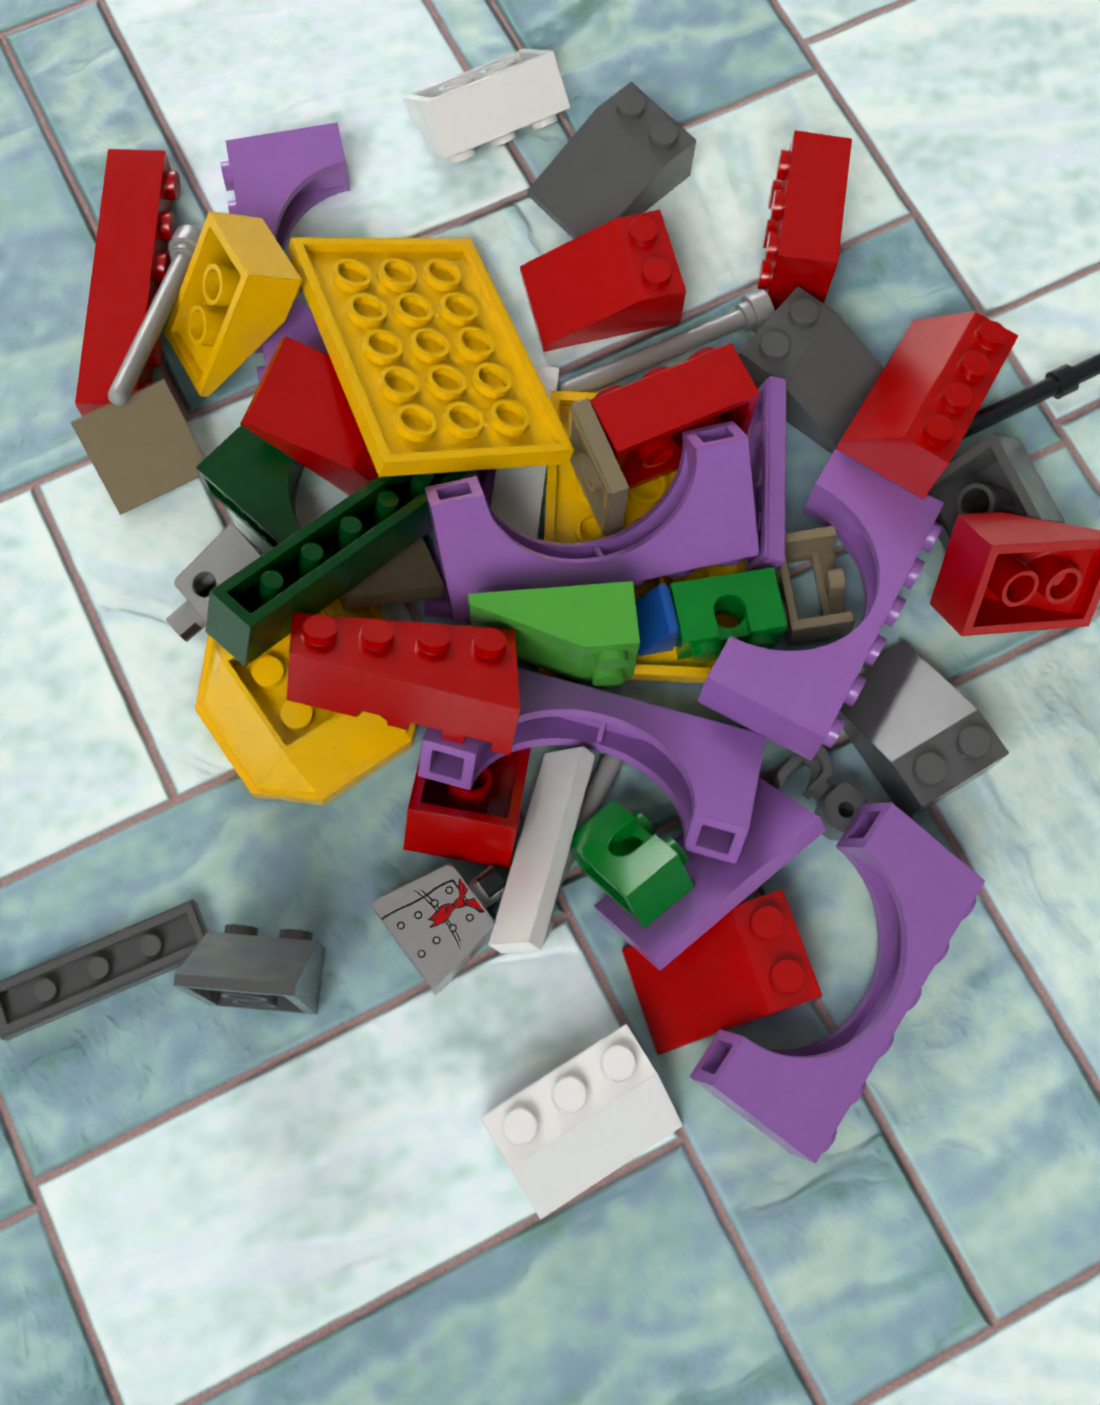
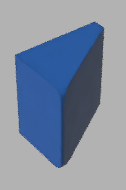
M661 584L635 601L640 638L637 656L671 651L676 644L680 630L669 587L666 584Z

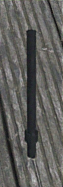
M1100 353L1072 367L1067 364L1046 373L1044 380L979 410L963 439L1051 397L1060 399L1077 391L1080 383L1100 374Z

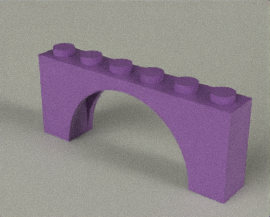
M835 449L815 483L803 513L814 518L825 527L835 525L836 537L845 546L854 560L864 588L865 602L861 624L838 641L815 649L801 651L762 648L730 636L707 676L697 702L812 761L822 744L832 748L846 722V719L838 716L843 703L852 707L867 678L858 674L863 663L873 666L887 640V638L879 635L883 624L892 627L906 602V599L898 596L902 586L911 589L925 564L924 561L917 558L920 550L922 549L929 553L943 528V525L935 522L944 502L928 494L922 499Z
M892 802L863 803L836 845V848L855 867L869 892L875 911L878 931V949L873 976L862 1001L853 1014L839 1028L823 1039L810 1045L786 1050L765 1049L744 1036L719 1029L689 1076L787 1152L815 1164L821 1154L825 1153L832 1146L836 1138L837 1127L849 1107L862 1096L867 1077L878 1059L886 1054L892 1046L896 1029L907 1011L912 1009L919 1001L923 984L934 966L947 954L950 939L961 921L974 909L976 896L985 883L984 879Z

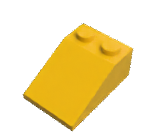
M213 211L208 212L164 334L201 397H209L285 322L293 301L299 295L302 278L262 218Z

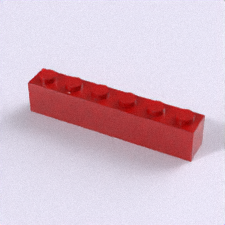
M108 149L75 398V405L81 416L111 403L108 399L109 389L171 264L170 255L167 253L168 241L171 240L176 230V220L172 211L173 201L180 199L181 185L178 171H172L164 150ZM159 337L133 392L154 383L152 381L154 367H160L162 362V346Z

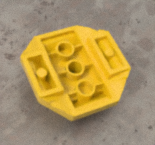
M339 598L316 614L386 620L377 606L344 610ZM291 633L246 666L242 665L208 634L195 711L254 798L326 805L413 747L418 729L416 724L410 723L409 729L405 730L387 725V720L380 715L363 711L358 717H353L287 700Z

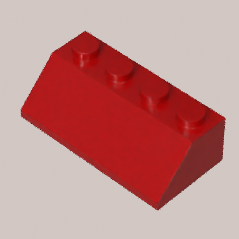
M976 311L913 320L835 449L924 499L950 463L1019 335Z

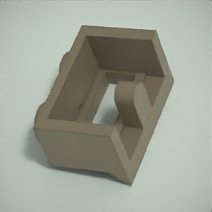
M835 525L785 533V562L775 570L787 622L785 631L788 633L790 645L829 638H843L852 631L854 624L853 611L846 612L843 599L845 590L844 572L842 568L837 569L833 551L837 536ZM811 560L822 616L798 620L788 563Z

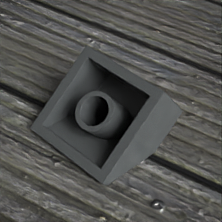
M999 433L991 434L950 462L928 492V495L944 502L935 522L943 525L938 538L945 551L947 550L958 514L1003 512L1065 523L1024 446L1017 437Z

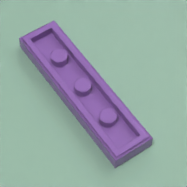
M773 376L766 379L758 388L760 395L747 433L759 555L745 558V572L772 567L776 570L785 562L786 379Z

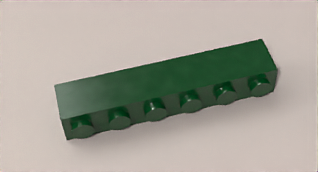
M476 470L376 477L210 590L205 632L242 665H248L291 633L292 613L318 614L433 530L424 487L474 477Z

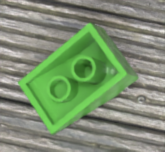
M633 581L468 594L471 626L514 629L517 659L578 682L593 681V685L598 687L616 686L622 684L625 679L632 678L640 646Z

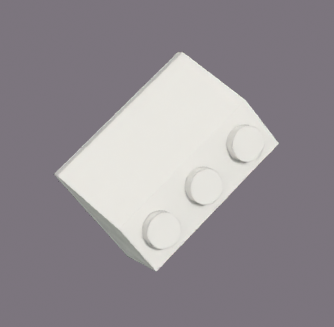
M525 48L402 97L405 107L432 155L443 159L449 158L450 163L463 161L476 154L474 147L490 141L491 146L507 143L517 137L515 130L531 124L532 129L551 125L558 121L557 113L570 108L554 51Z
M627 1024L480 1117L540 1220L683 1126L658 1073Z

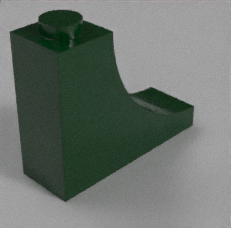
M242 425L238 427L196 466L205 489L271 548H274L301 529L296 518L295 504L299 479L305 466Z

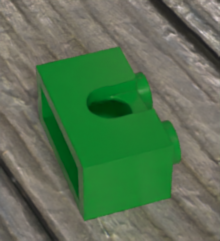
M774 567L670 584L669 589L680 630L675 644L678 660L691 657L694 662L699 663L716 660L730 636L754 646L773 649L775 644H779L787 628ZM720 613L729 614L737 621L738 626L733 628L722 627L716 622L715 615Z
M613 799L574 831L570 851L582 872L644 929L694 887L684 867L689 862L686 853L671 837L667 836L664 840H661L656 835L653 825L639 810L630 813Z

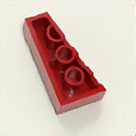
M292 613L287 700L353 717H358L363 711L380 715L387 720V725L405 730L409 729L410 723L443 731L441 739L464 744L465 738L469 737L492 743L491 751L510 755L520 713L515 630Z

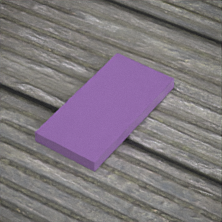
M759 777L749 831L736 864L683 850L689 859V862L684 867L694 887L645 929L608 895L595 904L594 907L608 925L660 971L818 838L826 829L819 816ZM682 833L674 839L681 848H683L684 841Z

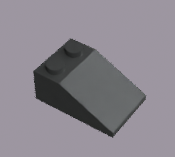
M631 81L596 108L528 189V197L575 239L613 219L644 213L691 175L696 139Z
M799 286L795 288L739 352V357L757 389L770 376L786 379V422L831 454L884 369L835 311Z
M904 641L880 654L873 666L866 663L862 665L858 674L867 678L865 685L854 705L851 707L843 703L838 713V716L846 719L843 731L893 803L911 819L989 771L1009 754V751L980 711Z
M227 924L225 925L224 933L207 932L175 973L173 986L210 1006L317 1015L326 949L319 941H312L313 933L308 931L281 929L279 938L257 936L258 928Z

